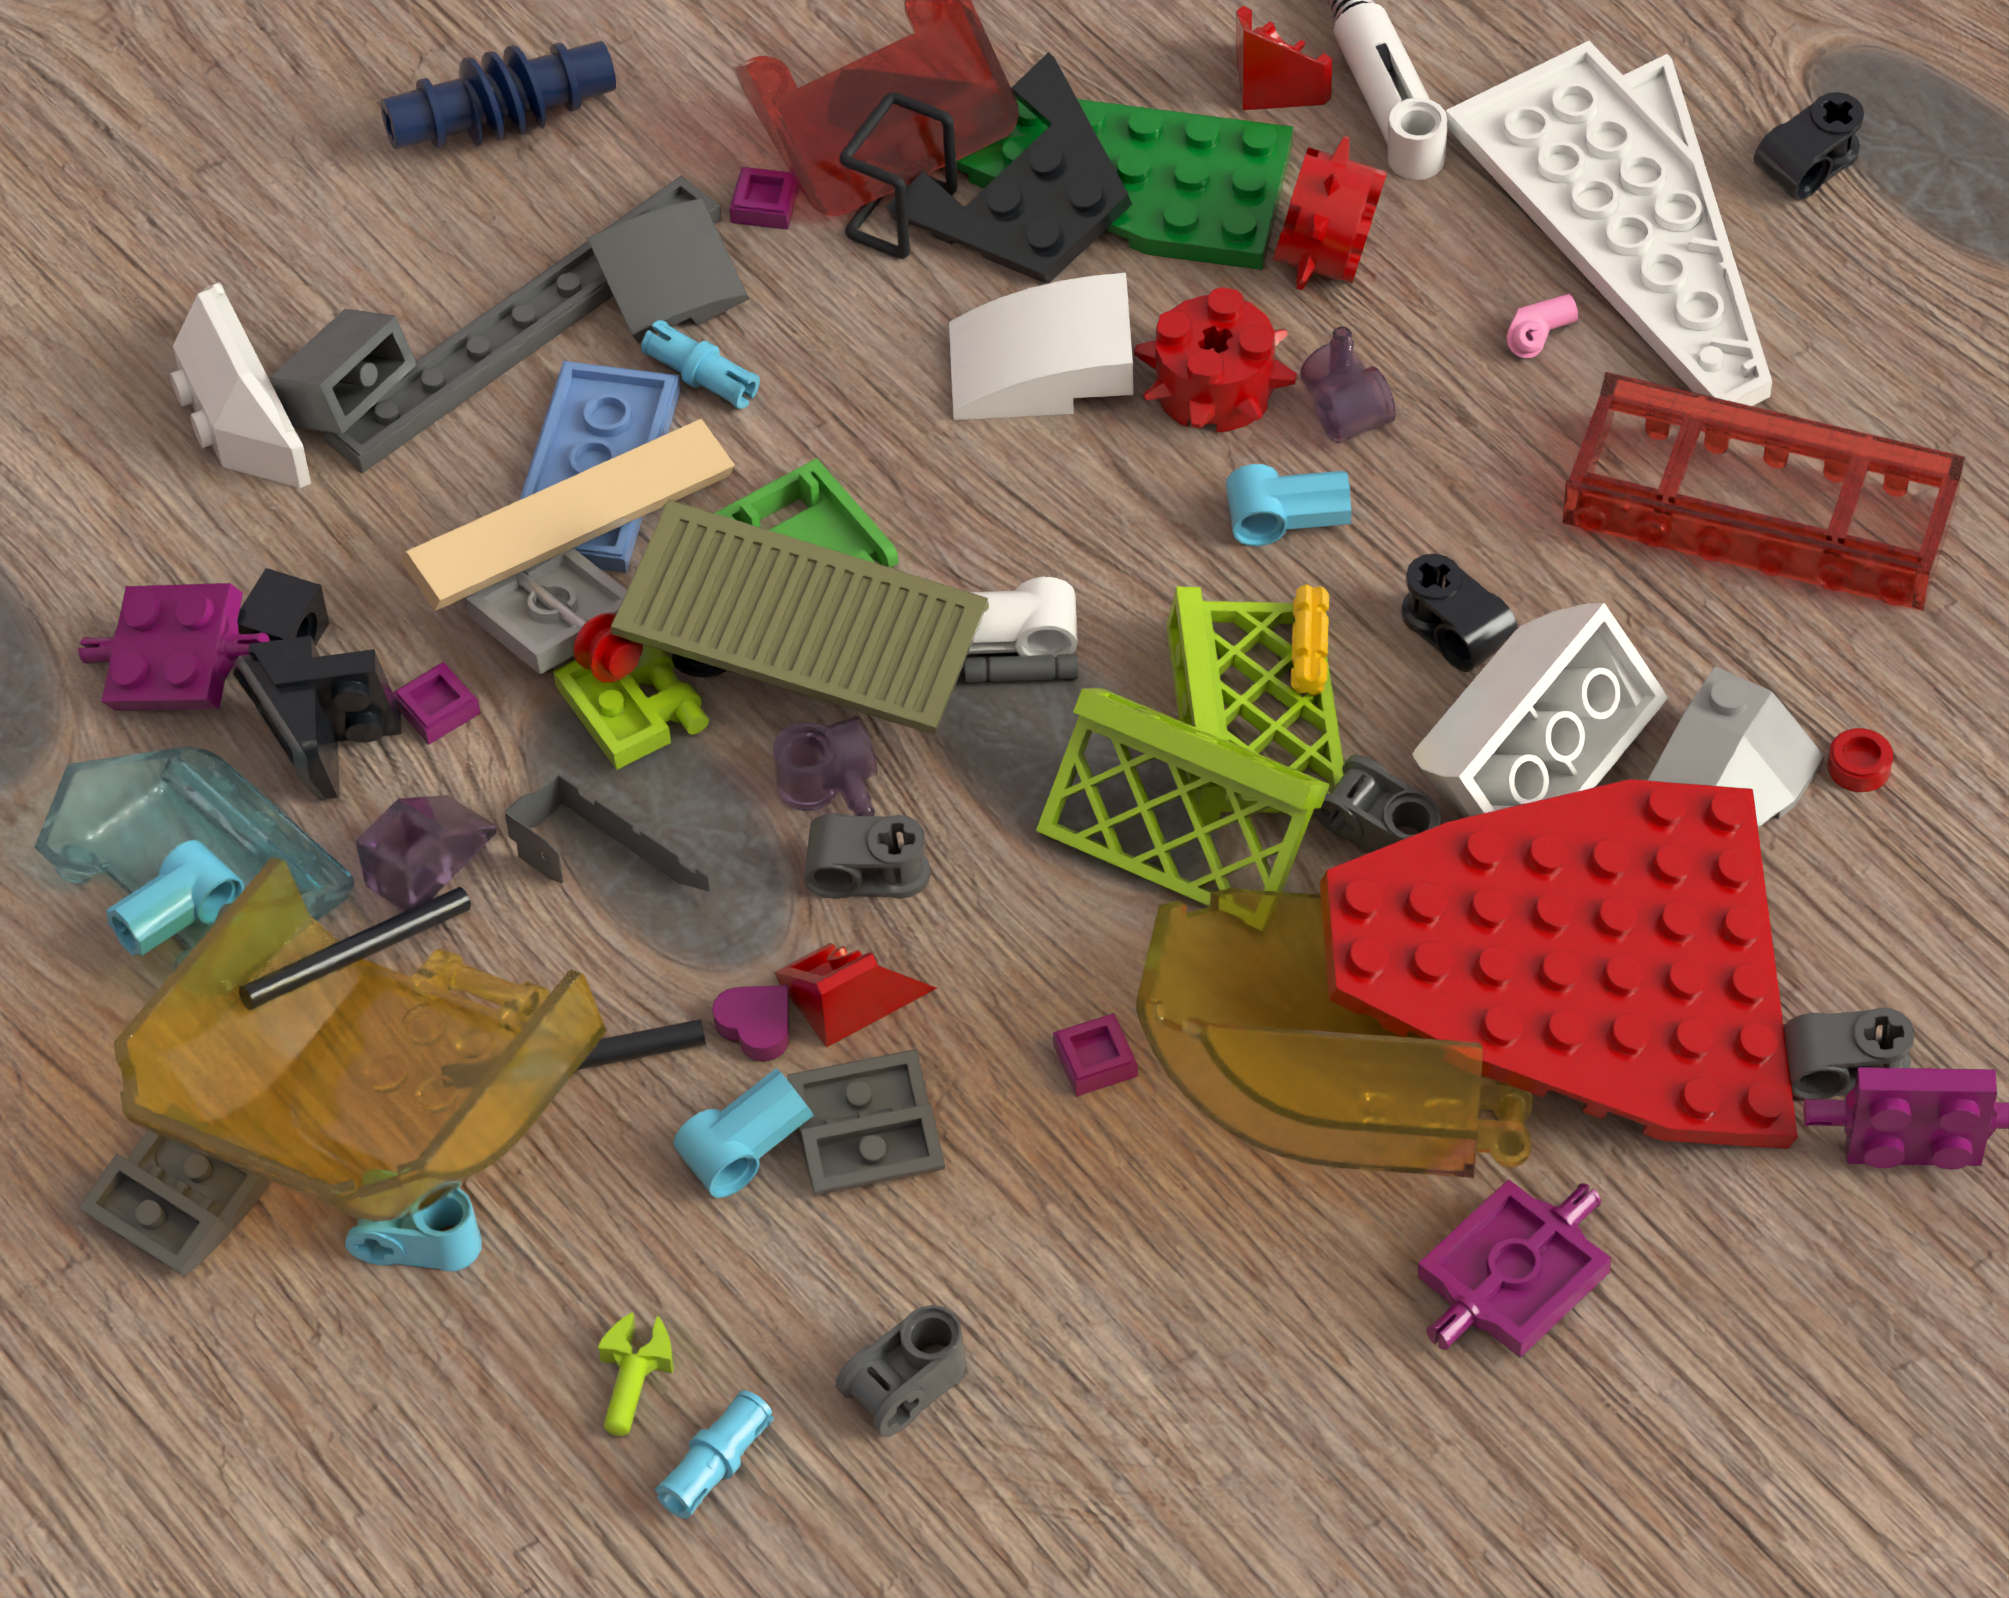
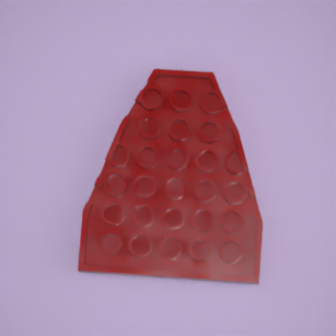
M1629 779L1449 821L1330 868L1323 875L1320 881V896L1330 1001L1355 1014H1366L1375 1018L1383 1028L1402 1038L1406 1037L1409 1030L1445 1048L1446 1050L1442 1058L1463 1069L1540 1097H1544L1548 1090L1585 1103L1583 1112L1603 1119L1607 1112H1611L1644 1124L1642 1134L1661 1141L1789 1149L1798 1138L1753 789Z

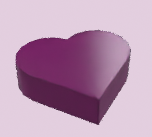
M788 985L730 988L720 993L714 1000L712 1011L717 1032L728 1040L739 1041L740 1048L747 1057L757 1061L774 1060L788 1048Z

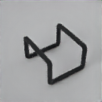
M891 92L882 98L841 152L839 161L848 169L880 181L845 228L846 236L853 241L883 253L904 259L910 254L906 184L902 178L913 181L920 172L902 165L893 166L886 171L855 159L853 156L893 104L942 122L946 182L931 178L950 195H953L958 188L953 117L948 112L903 94ZM891 186H894L898 245L858 230Z

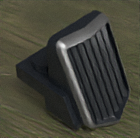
M305 636L249 644V654L240 655L233 666L234 677L250 697L295 767V773L310 792L318 798L327 800L339 798L338 742L352 740L354 742L367 743L376 741L382 736L402 734L401 712L375 649L320 656L312 637Z

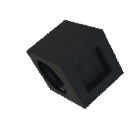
M265 568L239 610L237 620L239 634H258L263 632L268 635L270 641L311 636L316 646L329 625L322 586Z

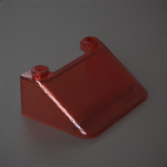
M904 0V10L914 33L798 88L786 65L771 56L753 57L732 67L749 103L806 200L814 210L827 216H840L894 191V186L848 169L839 161V156L882 98L888 93L897 92L948 112L954 120L956 161L1003 139L1013 131L1019 118L1018 102L971 0ZM893 104L854 154L853 158L900 176L907 185L922 171L930 174L945 166L942 122Z

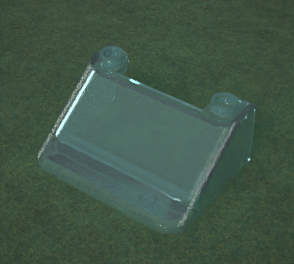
M179 747L69 764L64 771L34 847L50 863L55 865L56 872L64 879L84 884L91 881L93 874L106 873L129 895L159 876V870L163 861L180 844L197 840L212 851L243 881L244 894L239 902L224 904L220 908L213 924H205L197 919L174 935L188 948V950L182 951L178 955L173 966L175 982L194 997L220 992L229 987L348 899L355 883L352 874L229 763L215 753L198 747Z

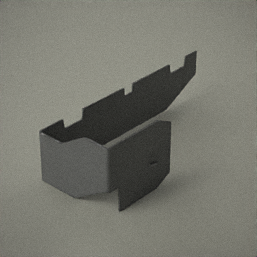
M556 775L540 791L521 796L505 810L508 836L517 843L519 858L551 880L563 883L560 854L546 839L535 833L531 828L537 827L561 804H564L676 882L710 891L709 876L697 868L694 872L680 862L677 854L642 830L639 834L633 829V824L598 800H595V803L591 802L580 794L579 788L561 775Z

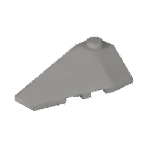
M1715 666L1685 710L1647 781L1753 789L1757 825L1759 828L1773 816L1780 819L1795 808L1822 766L1824 755L1772 691Z

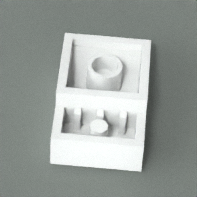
M1126 273L1087 276L1028 288L974 308L949 322L954 420L1074 414L1073 398L1133 395V358Z

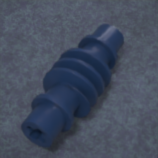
M601 40L567 49L561 42L555 43L550 47V54L527 60L519 47L511 45L507 46L504 50L503 60L493 51L484 53L481 66L474 58H463L459 66L458 79L432 85L427 78L417 80L416 90L382 98L380 108L387 136L395 150L430 140L436 148L445 146L446 136L467 130L473 143L476 146H481L483 142L482 124L488 123L495 138L500 141L505 136V118L509 117L517 132L522 135L526 134V113L532 112L539 127L543 129L546 125L545 109L565 105L569 111L578 110L581 107L582 99L615 91L616 76L609 51Z

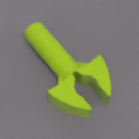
M633 1312L619 1320L605 1334L598 1345L600 1361L616 1363L619 1368L604 1421V1429L611 1435L621 1437L629 1434L645 1376L653 1370L668 1373L674 1372L671 1342L667 1330L658 1316L655 1319L652 1330L653 1338L648 1344L641 1347L637 1354H633L632 1346L630 1345L636 1329Z

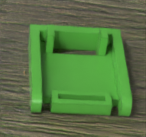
M818 458L715 512V514L761 528V519L801 499L808 509L769 530L876 563L874 561L876 559L880 565L889 568L899 563L897 551L891 541Z

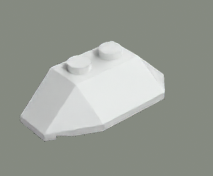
M218 282L208 286L197 294L175 340L173 349L178 370L170 373L171 383L180 405L184 407L192 404L195 413L190 414V419L201 447L205 448L212 445L224 468L297 488L310 485L311 481L303 444L295 432L221 283Z

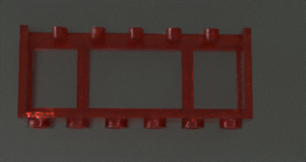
M1605 372L1598 402L1569 480L1567 479L1565 484L1562 523L1580 527L1589 532H1601L1638 541L1651 547H1663L1700 556L1708 561H1720L1757 570L1770 576H1782L1819 585L1832 591L1848 592L1880 600L1889 605L1905 606L1923 611L1957 505L1965 456ZM1614 411L1646 418L1645 432L1649 437L1656 440L1666 439L1672 424L1680 426L1658 489L1594 474L1613 421ZM1700 431L1705 432V448L1714 454L1725 453L1731 438L1765 446L1764 462L1773 468L1785 467L1790 453L1824 460L1823 475L1832 482H1843L1828 530L1679 494ZM1868 471L1885 475L1883 489L1887 494L1895 497H1901L1907 493L1910 481L1940 488L1920 552L1848 535Z

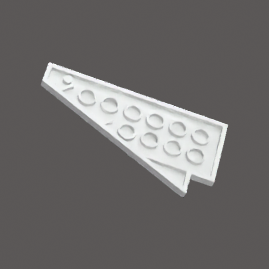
M1587 41L1446 110L1448 130L1720 422L1770 397L1772 379L1673 61L1668 54L1622 75L1590 41Z

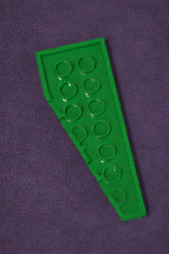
M849 69L840 70L828 108L829 126L851 135L856 134L882 98L891 92L903 94L948 112L954 120L956 168L968 174L969 183L981 188H985L1049 128L1015 98L1012 90ZM1077 99L1132 203L1106 229L1107 231L1129 239V248L1146 255L1263 270L1293 146V126ZM896 104L890 107L866 139V141L888 150L895 145L922 155V163L942 171L945 167L942 122Z

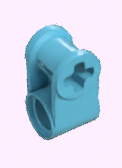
M385 1176L367 1178L361 1183L359 1199L362 1202V1208L357 1225L347 1232L345 1247L356 1258L376 1265L398 1264L440 1269L443 1271L461 1270L477 1259L482 1249V1237L469 1196L460 1188L451 1185L404 1182ZM456 1225L454 1228L450 1230L439 1231L441 1228H444L446 1226Z

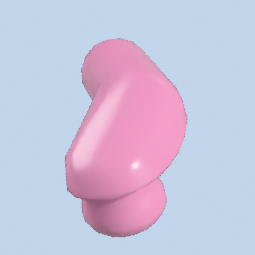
M1565 294L1519 308L1512 319L1506 335L1507 345L1511 352L1522 358H1532L1543 349L1551 329L1577 322L1578 310L1573 297L1570 294Z

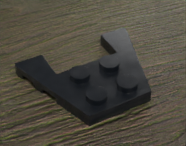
M1048 52L1011 89L1015 98L1049 128L966 206H962L924 171L906 186L908 226L913 224L930 231L936 239L951 245L956 242L981 252L982 257L1046 284H1049L1132 205L1123 183L1055 57ZM894 198L885 207L890 217L896 221Z

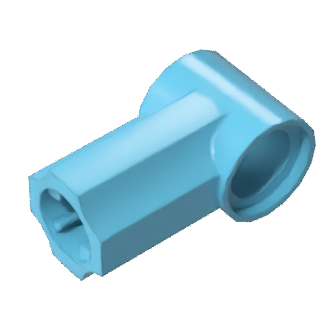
M1250 464L1234 470L1227 477L1225 486L1234 538L1242 544L1248 546L1268 545L1279 540L1286 533L1287 529L1351 524L1350 486L1348 474L1345 471L1279 476L1278 472L1272 467L1264 464Z
M197 840L187 841L169 853L161 865L159 876L106 910L108 924L115 932L119 943L133 957L137 954L143 956L197 919L205 924H213L227 917L240 903L244 894V884L202 842Z
M775 1068L722 1111L708 1109L691 1117L681 1126L675 1135L673 1144L677 1153L710 1195L715 1198H724L744 1188L757 1173L760 1165L759 1158L804 1124L814 1114L785 1076Z

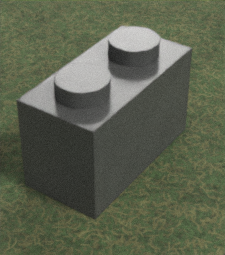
M344 309L270 377V380L293 427L343 434L410 372L417 363L395 315Z

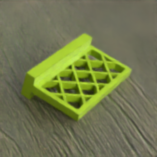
M1176 586L1166 630L1179 721L1257 754L1264 750L1272 741H1275L1297 758L1289 766L1290 768L1302 772L1307 767H1310L1329 781L1331 792L1343 776L1342 766L1344 761L1329 665L1327 666V681L1324 683V690L1318 695L1313 696L1307 693L1302 697L1279 680L1294 667L1291 662L1292 645L1272 630L1278 624H1293L1295 622L1293 603L1203 601L1201 587ZM1212 623H1234L1248 633V635L1233 646L1213 631ZM1258 642L1282 658L1269 672L1245 655ZM1231 666L1255 682L1242 696L1220 681V676ZM1265 691L1290 708L1277 721H1274L1252 704ZM1238 715L1262 732L1249 746L1227 731V725ZM1300 716L1322 733V737L1311 747L1287 730ZM1185 771L1189 783L1201 778ZM1211 783L1193 791L1206 825L1218 821L1221 812H1234L1224 787ZM1241 795L1246 808L1259 803ZM1271 807L1260 811L1265 813H1283Z
M1081 689L1073 711L1079 717L1036 831L1260 929H1268L1314 809L1321 808L1330 784L1106 689ZM1092 731L1112 740L1121 765L1094 777L1084 755ZM1128 747L1145 754L1132 759ZM1154 759H1159L1168 763L1178 789L1149 801L1136 767ZM1184 770L1201 778L1189 783ZM1078 771L1082 782L1072 786ZM1125 773L1138 806L1110 818L1097 785ZM1215 783L1225 788L1235 813L1206 825L1193 791ZM1086 791L1099 824L1081 832H1076L1058 824L1067 798ZM1241 795L1259 803L1246 808ZM1182 797L1195 831L1166 843L1153 809ZM1269 807L1292 816L1283 842L1263 850L1250 816ZM1142 814L1155 848L1134 857L1123 852L1114 826ZM1238 821L1252 855L1223 868L1210 833ZM1102 832L1107 845L1090 837ZM1199 839L1212 873L1197 880L1189 881L1180 877L1170 851ZM1278 854L1271 870L1267 858ZM1159 856L1163 869L1147 861ZM1255 863L1265 885L1257 909L1236 900L1227 875ZM1216 881L1220 893L1203 886Z

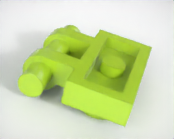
M643 644V651L636 668L624 678L611 683L599 681L593 676L591 670L583 668L576 660L553 671L556 688L616 770L670 744V730L666 722L670 720L680 722L691 735L700 733L709 723L708 717L700 708L702 703L701 697L690 683L681 682L674 673V664L667 651ZM641 683L653 685L658 693L647 698L638 685Z

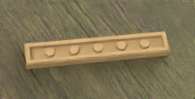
M701 418L405 552L401 563L433 610L437 611L663 507L668 499L677 501L730 476L735 465Z

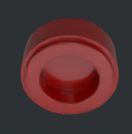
M1854 728L1843 731L1833 739L1830 745L1827 762L1829 775L1835 783L1849 791L1869 792L1883 786L1890 777L1893 749L1884 736L1873 730Z

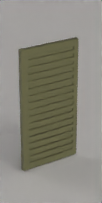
M668 499L663 506L662 515L611 625V634L935 735L984 612L989 608L988 598Z

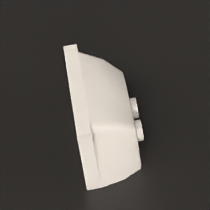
M1605 603L1578 605L1553 611L1523 624L1515 630L1417 746L1412 755L1421 770L1449 805L1464 818L1596 787L1666 702L1668 696Z

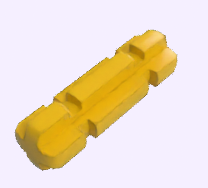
M1308 584L1302 585L1296 590V597L1293 600V617L1295 622L1292 627L1291 662L1294 668L1291 669V686L1298 694L1308 692L1313 696L1323 692L1324 683L1327 681L1328 664L1325 661V657L1328 656L1329 617L1326 611H1329V594L1322 586L1311 587Z

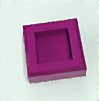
M741 167L729 208L731 223L788 230L800 188L799 174Z
M444 662L393 692L401 714L428 745L481 714L477 698Z
M1114 1013L1053 1032V1046L1076 1097L1138 1077V1064Z

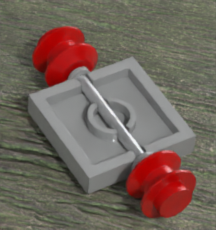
M574 548L466 598L469 617L539 674L574 656L577 663L583 668L591 670L593 676L599 681L611 683L630 674L636 668L643 651V644L611 634V625L627 590Z

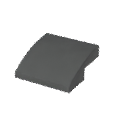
M702 198L666 206L639 215L587 238L627 326L638 344L643 341L648 330L655 335L659 334V332L652 328V324L658 320H663L672 327L691 317L698 326L750 299Z
M917 1049L787 1075L789 1083L814 1114V1116L798 1127L814 1196L945 1170L932 1104L928 1101Z
M164 1107L128 1159L116 1153L78 1209L184 1277L210 1255L242 1221L274 1178L260 1166Z

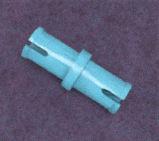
M658 320L652 324V328L659 332V336L650 330L646 332L641 345L642 353L679 372L682 376V381L692 388L703 386L729 401L738 409H743L749 404V401L742 397L743 393L752 399L755 397L759 388L760 377L719 355V348L709 341L698 343L672 328L663 320Z
M741 1390L727 1407V1410L708 1430L702 1429L698 1431L689 1442L690 1451L685 1455L686 1457L655 1488L660 1503L677 1517L688 1519L703 1501V1498L721 1479L731 1478L741 1466L740 1457L744 1454V1451L772 1423L774 1416H771L773 1412L768 1404L753 1392Z

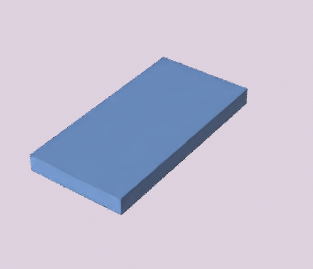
M563 361L519 500L668 434L681 391L680 376ZM643 516L576 546L574 549L601 570L626 573Z

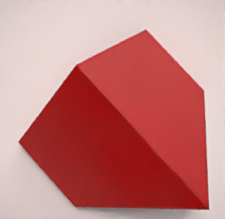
M1244 5L1236 11V58L1243 110L1325 105L1331 99L1332 58L1322 53L1317 59L1301 53L1300 51L1304 48L1305 41L1300 40L1294 46L1287 44L1277 34L1274 23L1271 21L1263 27H1257L1252 31V10Z
M832 943L774 972L780 985H788L790 999L826 1047L937 989V987L879 966L873 953L868 952L862 955L860 950H856L848 954L844 946L836 949Z

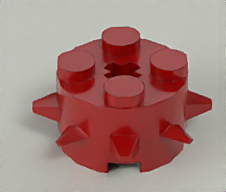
M1345 135L1333 154L1311 147L1307 148L1285 218L1284 227L1280 233L1273 260L1297 267L1296 289L1298 290L1304 289L1313 273L1353 283L1386 179L1387 172L1349 159L1350 137Z
M1220 287L1211 291L1209 295L1185 300L1170 311L1164 312L1159 316L1156 326V340L1135 346L1134 356L1156 370V382L1142 396L1144 400L1159 399L1164 412L1188 427V419L1193 428L1201 429L1205 424H1216V432H1228L1248 426L1253 421L1260 420L1268 408V399L1274 389L1296 383L1297 373L1275 359V346L1288 333L1286 329L1274 330L1267 315L1251 302L1243 300L1242 294L1236 289Z

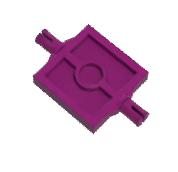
M231 583L126 586L115 634L112 637L106 638L84 637L79 644L85 648L78 647L81 661L86 664L109 662L101 702L115 711L219 709L225 679L236 659L240 655L249 654V644L268 642L270 639L263 632L258 634H239L237 620L243 592Z
M1858 1067L1855 1086L1845 1096L1844 1100L1804 1098L1803 1122L1804 1127L1844 1126L1847 1164H1868L1875 1168H1892L1897 1165H1936L1942 1169L1953 1170L1965 1166H1982L1987 1140L1996 1129H2009V1102L1996 1101L1997 1084L1995 1069Z
M1508 1179L1418 1263V1278L1446 1299L1450 1305V1308L1441 1317L1427 1327L1426 1332L1429 1339L1434 1344L1439 1341L1438 1348L1448 1350L1451 1344L1470 1326H1475L1488 1332L1521 1358L1610 1273L1612 1258L1587 1240L1578 1226L1595 1208L1601 1205L1599 1194L1594 1189H1591L1589 1192V1185L1581 1183L1572 1194L1556 1207L1534 1199Z

